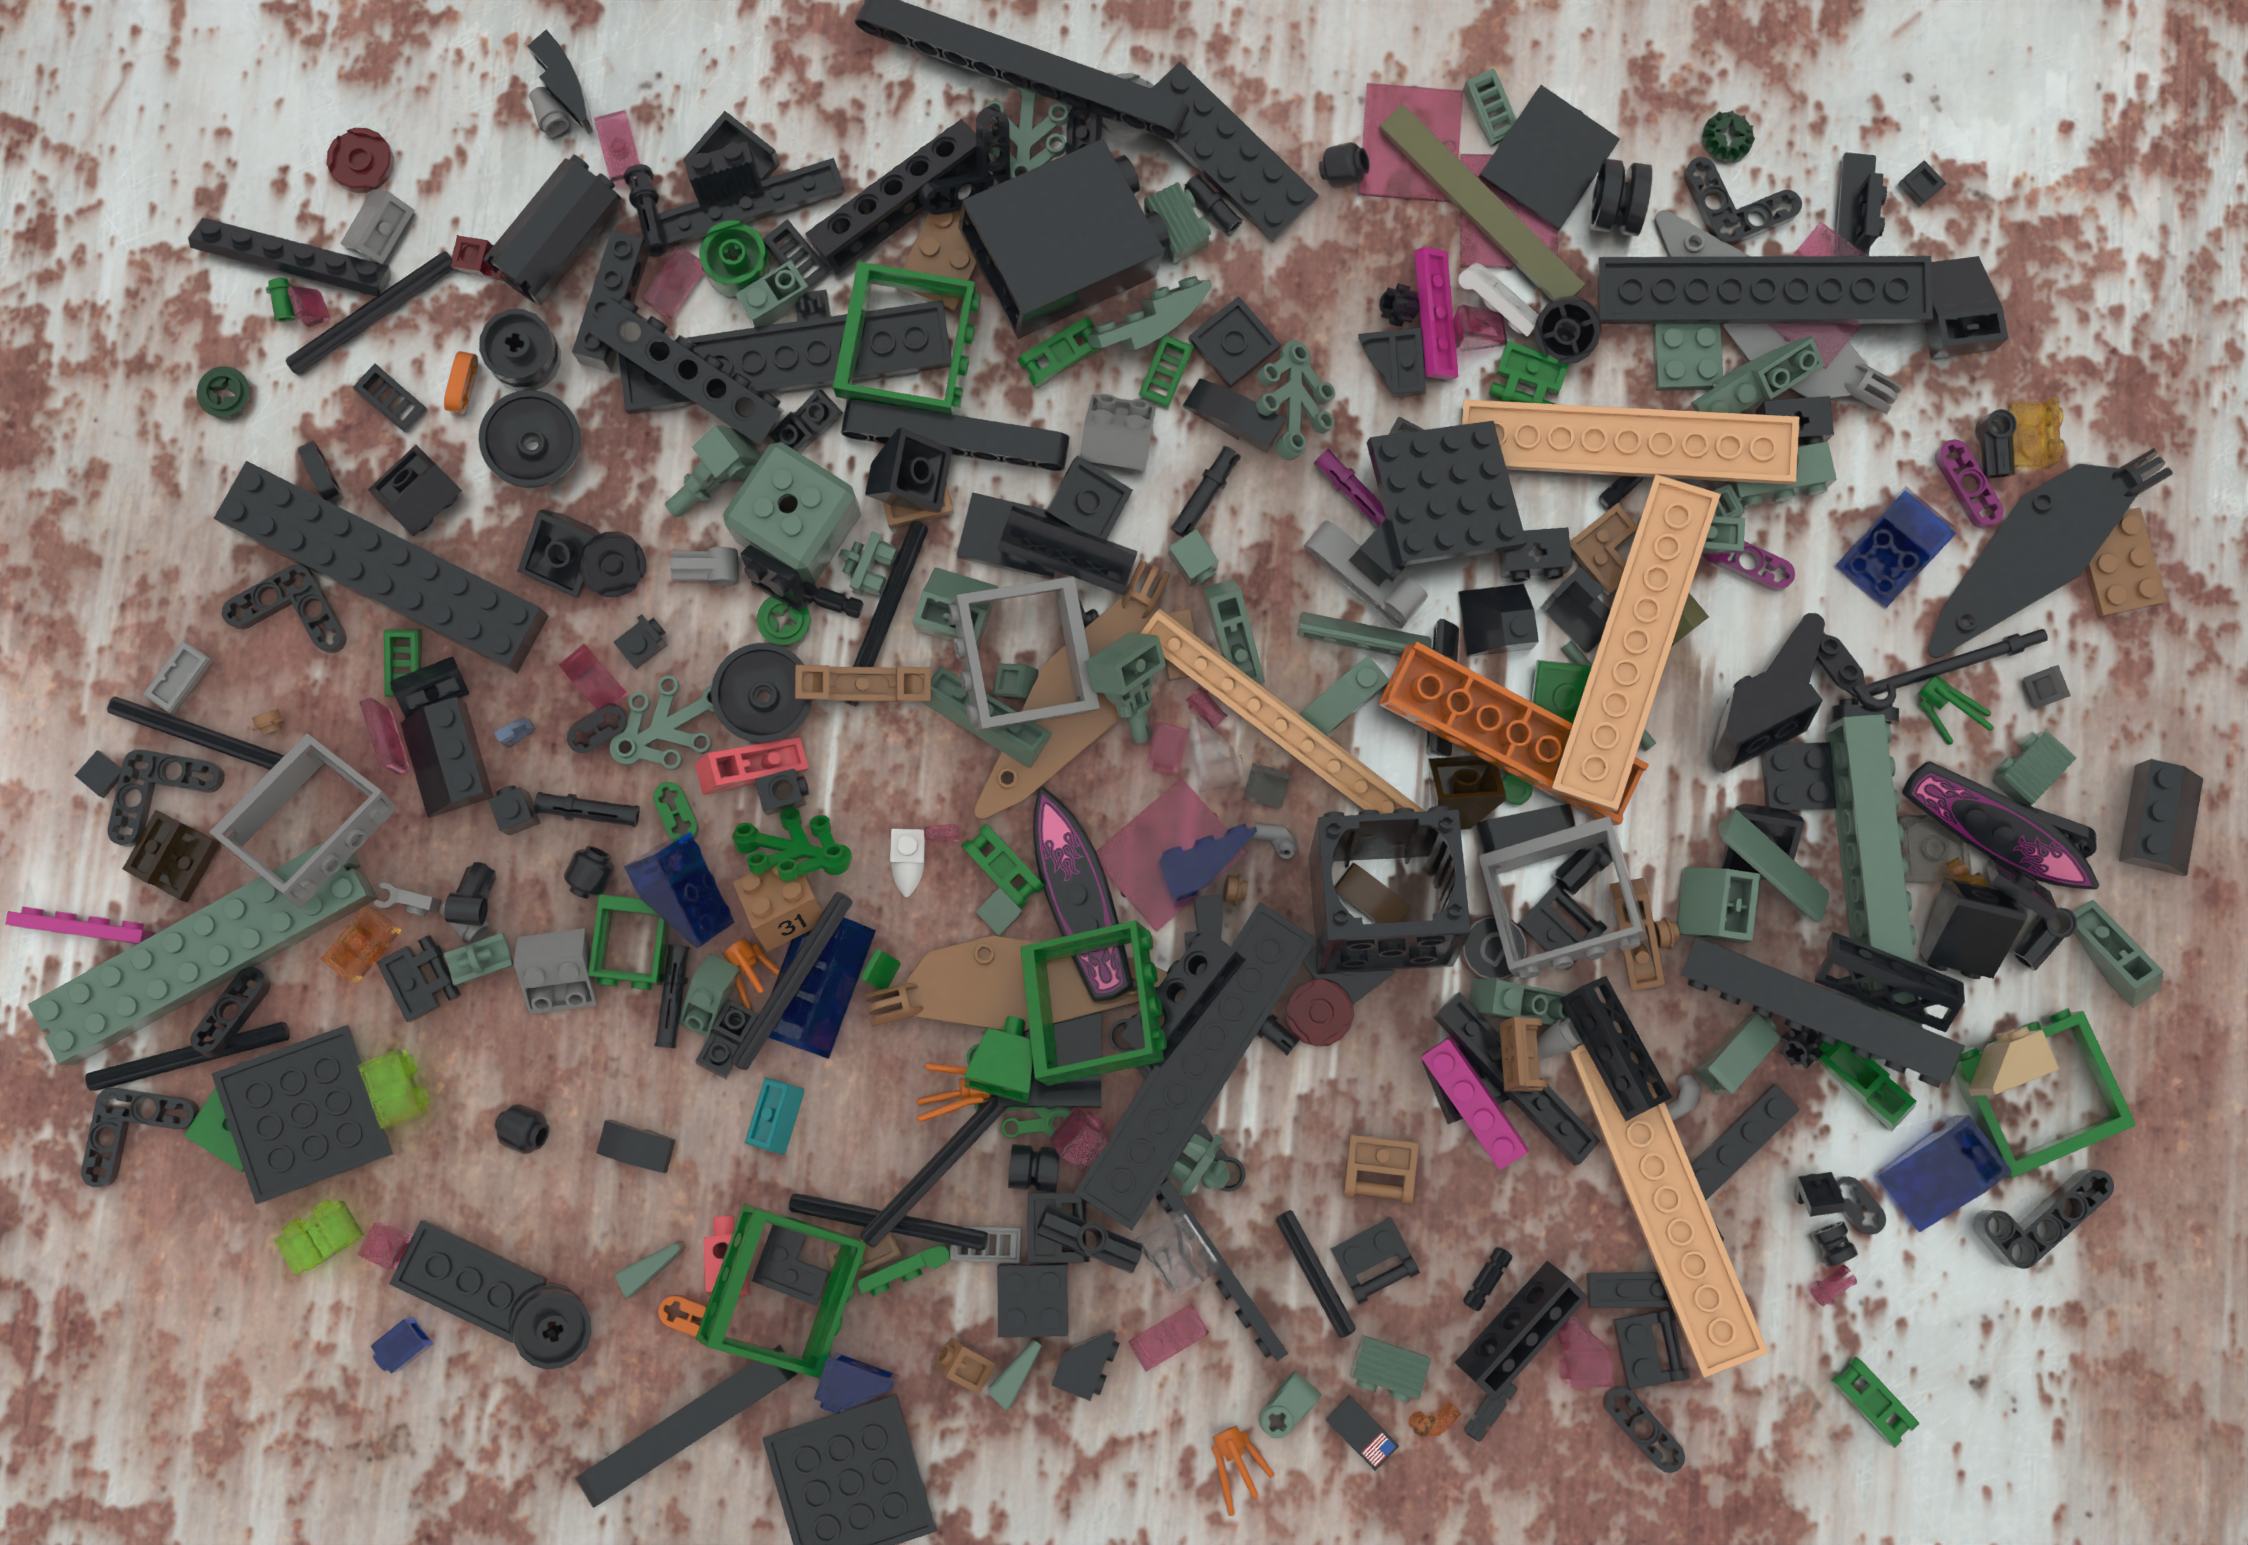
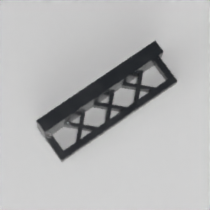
M1015 506L1011 508L997 548L1000 551L1066 575L1074 576L1077 579L1124 595L1129 574L1138 552Z
M1832 932L1827 941V956L1815 975V982L1945 1033L1965 1003L1964 982L1836 932ZM1835 964L1846 968L1850 976L1838 979L1827 974L1832 965ZM1874 979L1879 981L1883 988L1869 991L1863 989L1860 982ZM1908 992L1914 995L1916 1001L1902 1004L1895 1001L1893 995ZM1938 1004L1949 1009L1941 1019L1928 1014L1926 1007Z
M1606 976L1585 984L1559 999L1625 1121L1673 1098ZM1594 989H1600L1605 999V1003L1600 1001ZM1614 1021L1619 1024L1622 1034L1617 1032L1613 1024ZM1630 1051L1636 1055L1639 1061L1638 1064L1634 1063L1630 1056ZM1647 1082L1653 1086L1658 1096L1657 1098H1653L1647 1087Z

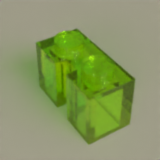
M396 1049L358 1065L381 1129H392L429 1114L426 1107L430 1104L428 1094L422 1085L416 1086L413 1076L418 1072L417 1064L413 1056L406 1053V1050Z
M330 1199L325 1200L311 1209L313 1215L308 1220L302 1222L300 1218H297L281 1228L283 1234L275 1238L274 1241L294 1275L307 1273L365 1236L345 1201L331 1202Z

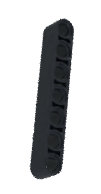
M855 399L846 401L841 434L845 437L886 444L898 428H904L952 448V455L1051 471H1062L1065 469L1070 440L1069 435L1053 430Z
M781 1345L773 1348V1350L785 1353ZM754 1361L575 1479L594 1508L798 1375V1372Z

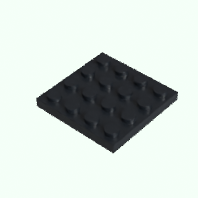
M1494 421L1370 437L1366 442L1398 566L1519 549L1527 544Z
M348 1025L212 1073L247 1181L257 1205L393 1155L387 1133Z
M897 1393L762 1438L793 1545H897L938 1530Z

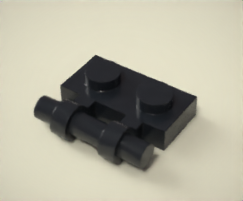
M431 935L425 936L418 941L424 952L417 956L414 955L411 947L405 946L376 962L406 1022H412L440 1007L435 994L444 990L449 1001L461 996L458 987L453 985L451 973L442 958L444 956L440 945H435ZM429 963L437 977L436 980L430 983L421 967Z

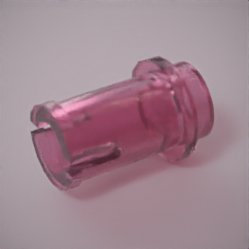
M1199 687L1186 699L1190 704L1188 708H1193L1213 730L1228 715L1210 698L1208 690L1204 691Z
M1842 1265L1823 1281L1816 1280L1814 1287L1810 1289L1811 1294L1821 1306L1826 1304L1833 1305L1835 1303L1834 1299L1857 1284L1856 1277L1853 1274L1841 1282L1840 1279L1851 1272L1847 1266Z

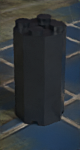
M575 154L570 159L565 158L483 258L495 274L499 269L503 271L501 275L505 278L503 279L504 282L529 301H535L540 306L622 205L620 203L621 196L613 190L615 184L601 173L598 176L594 175L588 170L589 165Z

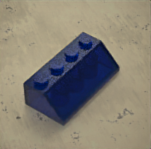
M843 918L768 1038L829 1059L876 930L853 920ZM811 930L791 940L772 992Z

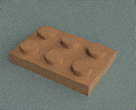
M961 210L940 215L928 213L902 269L971 281L978 263L958 228ZM898 289L926 302L943 300L944 309L954 314L962 300Z
M2141 507L2129 509L2085 568L2098 618L2157 606L2167 602Z

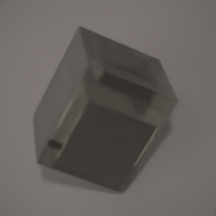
M1253 763L1242 799L1281 809L1292 774Z

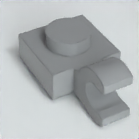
M380 883L379 885L380 888L390 892L388 901H374V905L379 908L392 909L398 904L407 905L405 912L425 917L427 911L438 913L441 903L439 899L398 889L389 883Z

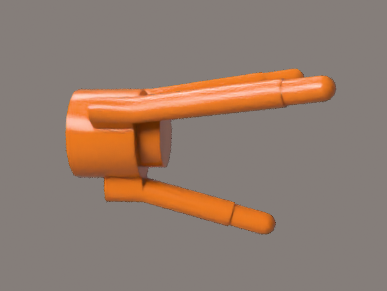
M747 939L734 943L724 952L729 963L740 967L739 972L741 975L746 973L758 993H763L764 989L752 970L758 965L756 959L760 960L780 980L784 975V972L763 954L757 944L751 946ZM738 974L735 985L743 1006L752 1010L740 974ZM799 988L796 994L802 996L803 991Z
M928 1063L925 1065L926 1070L965 1075L968 1067ZM960 1078L958 1080L959 1090L917 1099V1104L923 1105L959 1097L962 1100L919 1115L917 1121L923 1122L971 1104L983 1103V1099H989L990 1094L964 1087V1078Z
M1237 1425L1213 1436L1215 1445L1211 1447L1216 1458L1229 1516H1234L1235 1511L1223 1456H1225L1227 1462L1234 1459L1253 1499H1257L1259 1495L1241 1458V1455L1246 1453L1244 1447L1268 1477L1272 1478L1274 1476L1272 1469L1250 1442L1246 1431L1240 1432Z

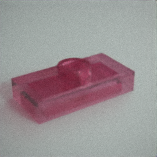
M626 110L594 118L608 175L612 182L623 180L624 173L629 167L640 164Z
M678 245L642 297L643 301L672 319L704 272L700 258Z

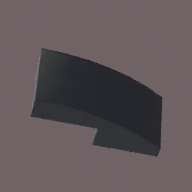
M817 389L796 412L790 411L769 436L776 443L782 442L798 453H801L820 437L843 412L822 389Z
M728 999L712 1027V1033L696 1059V1064L727 1079L734 1066L731 1063V1058L759 1014Z
M605 1120L597 1154L648 1170L667 1173L676 1139L648 1129L639 1130L615 1120Z

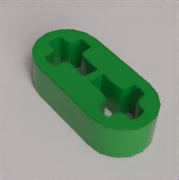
M673 782L660 784L654 791L653 799L668 835L671 839L681 844L692 842L699 833V825L685 792L679 785ZM666 790H670L672 793L678 792V796L674 798L677 807L674 811H672L671 806L667 802L662 803L661 801L666 797ZM678 815L681 816V819L686 824L691 823V827L687 829L688 835L686 836L674 831L679 827L675 818Z

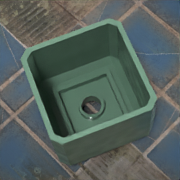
M779 442L768 446L724 511L723 516L725 525L736 543L744 548L749 545L798 571L802 584L803 582L813 584L818 581L860 518L861 512L851 485L784 443ZM786 497H793L798 501V506L792 513H783L779 509L780 502Z

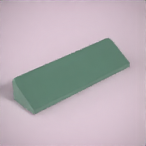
M1307 612L1301 613L1297 630L1299 637L1401 657L1406 645L1416 641L1432 649L1431 638L1428 636Z
M942 666L931 677V701H922L928 707L1029 768L1035 763L1052 735L1051 732L1034 722L976 732L974 724L971 725L970 716H967V705H970L968 691H963L960 677ZM986 694L990 717L1016 712Z
M1733 810L1717 825L1721 839L1814 922L1819 923L1823 918L1829 899L1828 890L1738 810Z

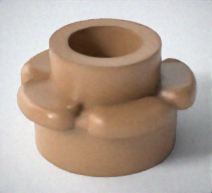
M278 709L254 716L252 720L255 727L252 730L260 729L262 735L282 729L280 722L285 721V717L281 718Z
M1238 873L1237 876L1227 875L1223 900L1225 902H1232L1233 906H1237L1239 900L1245 901L1247 896L1248 881L1242 880V874Z
M1668 917L1661 918V921L1654 922L1658 948L1667 947L1668 950H1672L1674 942L1679 941V929L1676 922H1671Z

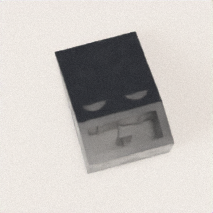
M1975 256L1931 262L1933 320L1930 323H1924L1931 359L1995 351L2009 338L2003 307L1980 257Z

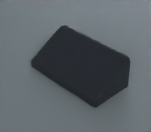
M454 657L446 658L390 682L393 694L405 718H408L425 706L453 697L461 698L470 694Z

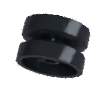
M1603 159L1593 192L1590 220L1591 230L1610 232L1617 220L1620 234L1639 236L1649 205L1652 186V165L1633 162L1625 175L1623 161Z
M508 309L498 313L485 324L480 335L479 352L484 364L509 389L523 391L538 390L545 387L556 376L561 365V349L556 337L550 331L547 324L537 314L530 311Z
M554 1282L536 1284L523 1291L514 1301L508 1316L509 1333L520 1356L532 1366L543 1369L562 1368L577 1360L587 1348L592 1334L591 1318L579 1296L567 1286ZM554 1321V1325L548 1328L547 1323Z

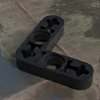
M986 107L979 112L976 118L977 172L930 181L921 187L918 195L919 203L929 213L940 215L961 210L962 200L964 199H958V192L966 184L971 185V192L966 197L969 198L994 186V179L999 182L998 184L1010 180L1009 119L1003 112L995 107ZM993 118L997 119V123L992 124ZM992 124V130L988 128V125ZM999 147L1000 153L998 158L994 162L988 163L986 159L988 152L992 148ZM938 192L941 196L935 198V193ZM935 198V203H931L930 199Z
M1697 157L1689 163L1684 171L1685 183L1709 234L1731 246L1791 222L1802 208V200L1796 192L1783 190L1736 209L1716 166L1710 159ZM1696 168L1700 172L1706 171L1707 174L1704 179L1701 176L1695 177L1693 175ZM1706 185L1708 188L1701 192L1700 190ZM1708 195L1718 196L1721 199L1722 207L1716 210L1709 208L1706 205L1705 197ZM1782 200L1785 204L1792 205L1789 212L1787 209H1782L1773 216L1772 211L1779 207ZM1752 211L1760 212L1764 216V224L1761 226L1751 224L1748 214ZM1740 221L1741 227L1736 228L1731 237L1728 233L1722 234L1720 232L1724 225L1726 228H1732Z
M292 565L232 597L225 602L222 608V616L225 622L236 629L244 630L293 604L317 648L326 653H336L344 648L347 640L346 632L315 575L302 565ZM296 574L306 577L302 580L303 586L301 588L291 585L296 581L294 577ZM280 582L287 586L285 590L289 592V595L286 596L285 591L279 586ZM267 589H275L277 600L272 605L264 606L261 602L262 593ZM251 598L255 606L260 609L258 612L253 608H249L253 606V604L249 602ZM314 600L320 601L322 603L320 615L314 618L308 617L306 614L307 605ZM238 606L242 609H247L242 613L244 617L242 620L233 618L237 614L235 608ZM324 623L329 631L337 633L333 636L334 643L330 645L326 641L322 642L326 638V634L318 625Z
M133 750L129 752L123 760L108 824L109 839L113 843L124 847H132L137 844L146 827L155 784L212 793L223 785V770L214 763L199 759L147 750ZM143 759L144 762L148 763L147 769H141L139 772L138 769L134 768L135 762H141ZM173 762H178L182 767V773L177 779L169 780L166 776L167 766ZM208 768L209 773L214 775L213 780H207L206 783L201 779L191 777L192 771L205 774ZM130 779L145 781L144 786L130 782ZM138 789L141 793V801L137 806L129 807L125 802V797L130 790ZM123 811H126L131 814H137L136 819L132 817L123 816ZM128 825L129 828L133 829L132 834L125 835V837L119 834L120 827L124 828Z
M107 1088L103 1090L95 1102L81 1169L83 1181L91 1187H106L116 1180L129 1122L171 1129H188L200 1112L198 1105L193 1100L123 1088ZM116 1096V1100L131 1102L129 1109H113L112 1106L107 1105L108 1099H114ZM151 1099L155 1102L156 1111L152 1117L147 1119L141 1115L140 1105L144 1100ZM183 1107L184 1111L189 1112L188 1118H183L181 1121L178 1116L165 1115L166 1108L182 1109ZM108 1127L114 1131L115 1141L111 1146L104 1147L100 1144L99 1135L103 1129ZM96 1151L100 1153H111V1158L96 1156ZM101 1166L102 1169L107 1170V1174L98 1179V1175L93 1174L94 1167Z

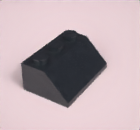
M453 697L425 706L400 722L428 818L493 798L465 702L458 697Z
M2154 759L2135 765L2119 862L2187 876L2203 784L2202 777L2185 766Z

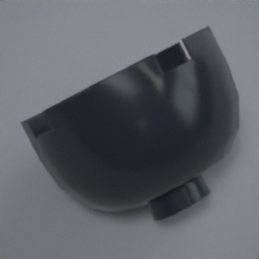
M1573 295L1559 297L1548 303L1538 315L1534 327L1535 341L1541 352L1547 357L1549 355L1562 364L1577 363L1587 358L1598 345L1602 332L1601 319L1595 307L1584 298Z

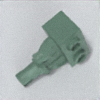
M715 425L692 446L702 461L694 468L692 474L684 476L685 485L665 502L668 511L673 516L680 517L698 500L708 501L711 498L710 493L728 480L745 482L762 457L748 437L734 428Z
M1129 632L1085 662L1093 692L1104 693L1108 701L1116 706L1118 716L1128 719L1132 741L1134 743H1144L1153 737L1147 716L1152 702L1150 690L1153 675L1166 667L1159 636Z

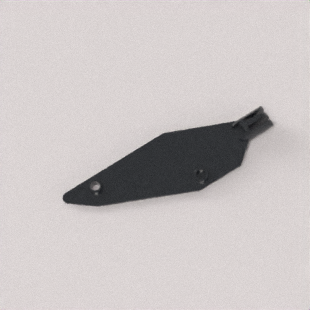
M2156 449L2149 450L2120 468L2077 464L2022 496L1942 608L1928 647L1929 655L1933 658L1944 656L2078 578L2137 495L2173 475L2169 467L2156 473L2165 465L2162 457L2153 459L2158 453ZM1961 620H1969L1972 626L1966 627L1962 625Z

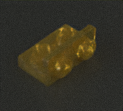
M2051 397L2045 402H2011L2008 405V411L2014 415L2017 422L2016 430L2012 434L2015 469H2050L2061 461L2065 451L2064 441L2060 439L2063 410L2059 407V398Z

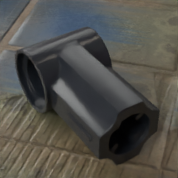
M1995 410L1980 419L1976 424V436L1981 441L1983 473L1988 479L2015 475L2012 434L2016 430L2017 422L2014 415L2008 410ZM1992 421L1997 422L2000 426V434L1992 429Z
M1608 842L1577 850L1557 869L1553 877L1565 887L1564 890L1575 895L1598 871L1601 872L1613 861Z
M474 862L472 866L466 868L457 891L449 893L444 912L446 922L473 926L484 925L488 912V898L496 881L495 870L489 868L486 863Z
M2057 908L2058 912L2056 915L2061 919L2062 923L2058 932L2054 931L2051 927V920H2047L2038 914L2035 924L2010 951L2014 958L2032 971H2036L2061 941L2075 932L2077 919L2069 909Z

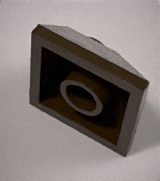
M1477 756L1428 759L1431 807L1447 806L1449 810H1459L1461 830L1471 829L1506 801V793L1499 768Z

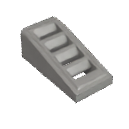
M956 1225L987 1232L988 1242L985 1250H982V1254H975V1249L968 1248V1253H961V1246L951 1245L950 1261L1020 1263L1021 1228ZM990 1234H997L996 1255L989 1254ZM1004 1235H1011L1010 1255H1003Z

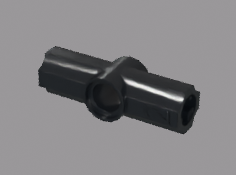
M1049 1205L1045 1207L1037 1225L1036 1235L1070 1248L1079 1256L1094 1258L1130 1274L1134 1272L1142 1254V1244L1106 1230L1099 1223L1087 1222ZM1084 1231H1090L1095 1235L1096 1246L1093 1249L1088 1248L1083 1243L1082 1235Z

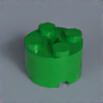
M728 220L714 225L706 233L707 236L699 249L700 262L710 283L724 296H736L737 292L769 273L770 258L761 235L753 227L742 224L740 221ZM734 256H738V260L733 261L732 258Z

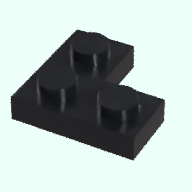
M772 1225L751 1281L817 1305L830 1271L798 1260L807 1236L806 1234Z

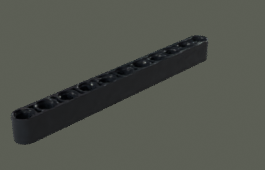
M864 0L855 19L857 27L870 35L1167 140L1177 139L1190 109L1184 101L1174 96L901 0Z

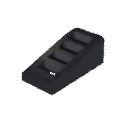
M788 219L763 238L767 251L780 265L785 264L789 260H792L794 263L804 254L809 258L797 268L800 274L812 264L818 268L804 279L809 288L830 271ZM788 235L791 240L779 249L776 243ZM794 245H797L800 249L787 258L784 254Z
M375 363L353 386V390L404 433L427 409ZM380 378L383 383L371 395L368 390ZM388 387H391L394 391L382 403L379 402L377 399ZM399 395L402 396L404 399L392 412L387 409ZM410 403L414 408L401 421L397 416Z

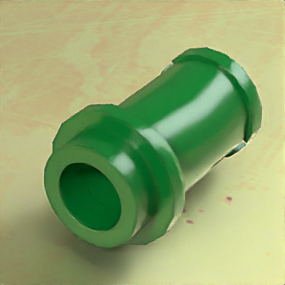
M286 278L269 280L268 287H266V293L271 296L275 322H289L296 318L291 298L293 285L289 284Z

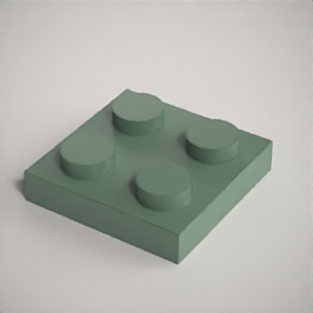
M1720 324L1654 325L1652 329L1656 391L1713 389L1712 383L1724 376Z

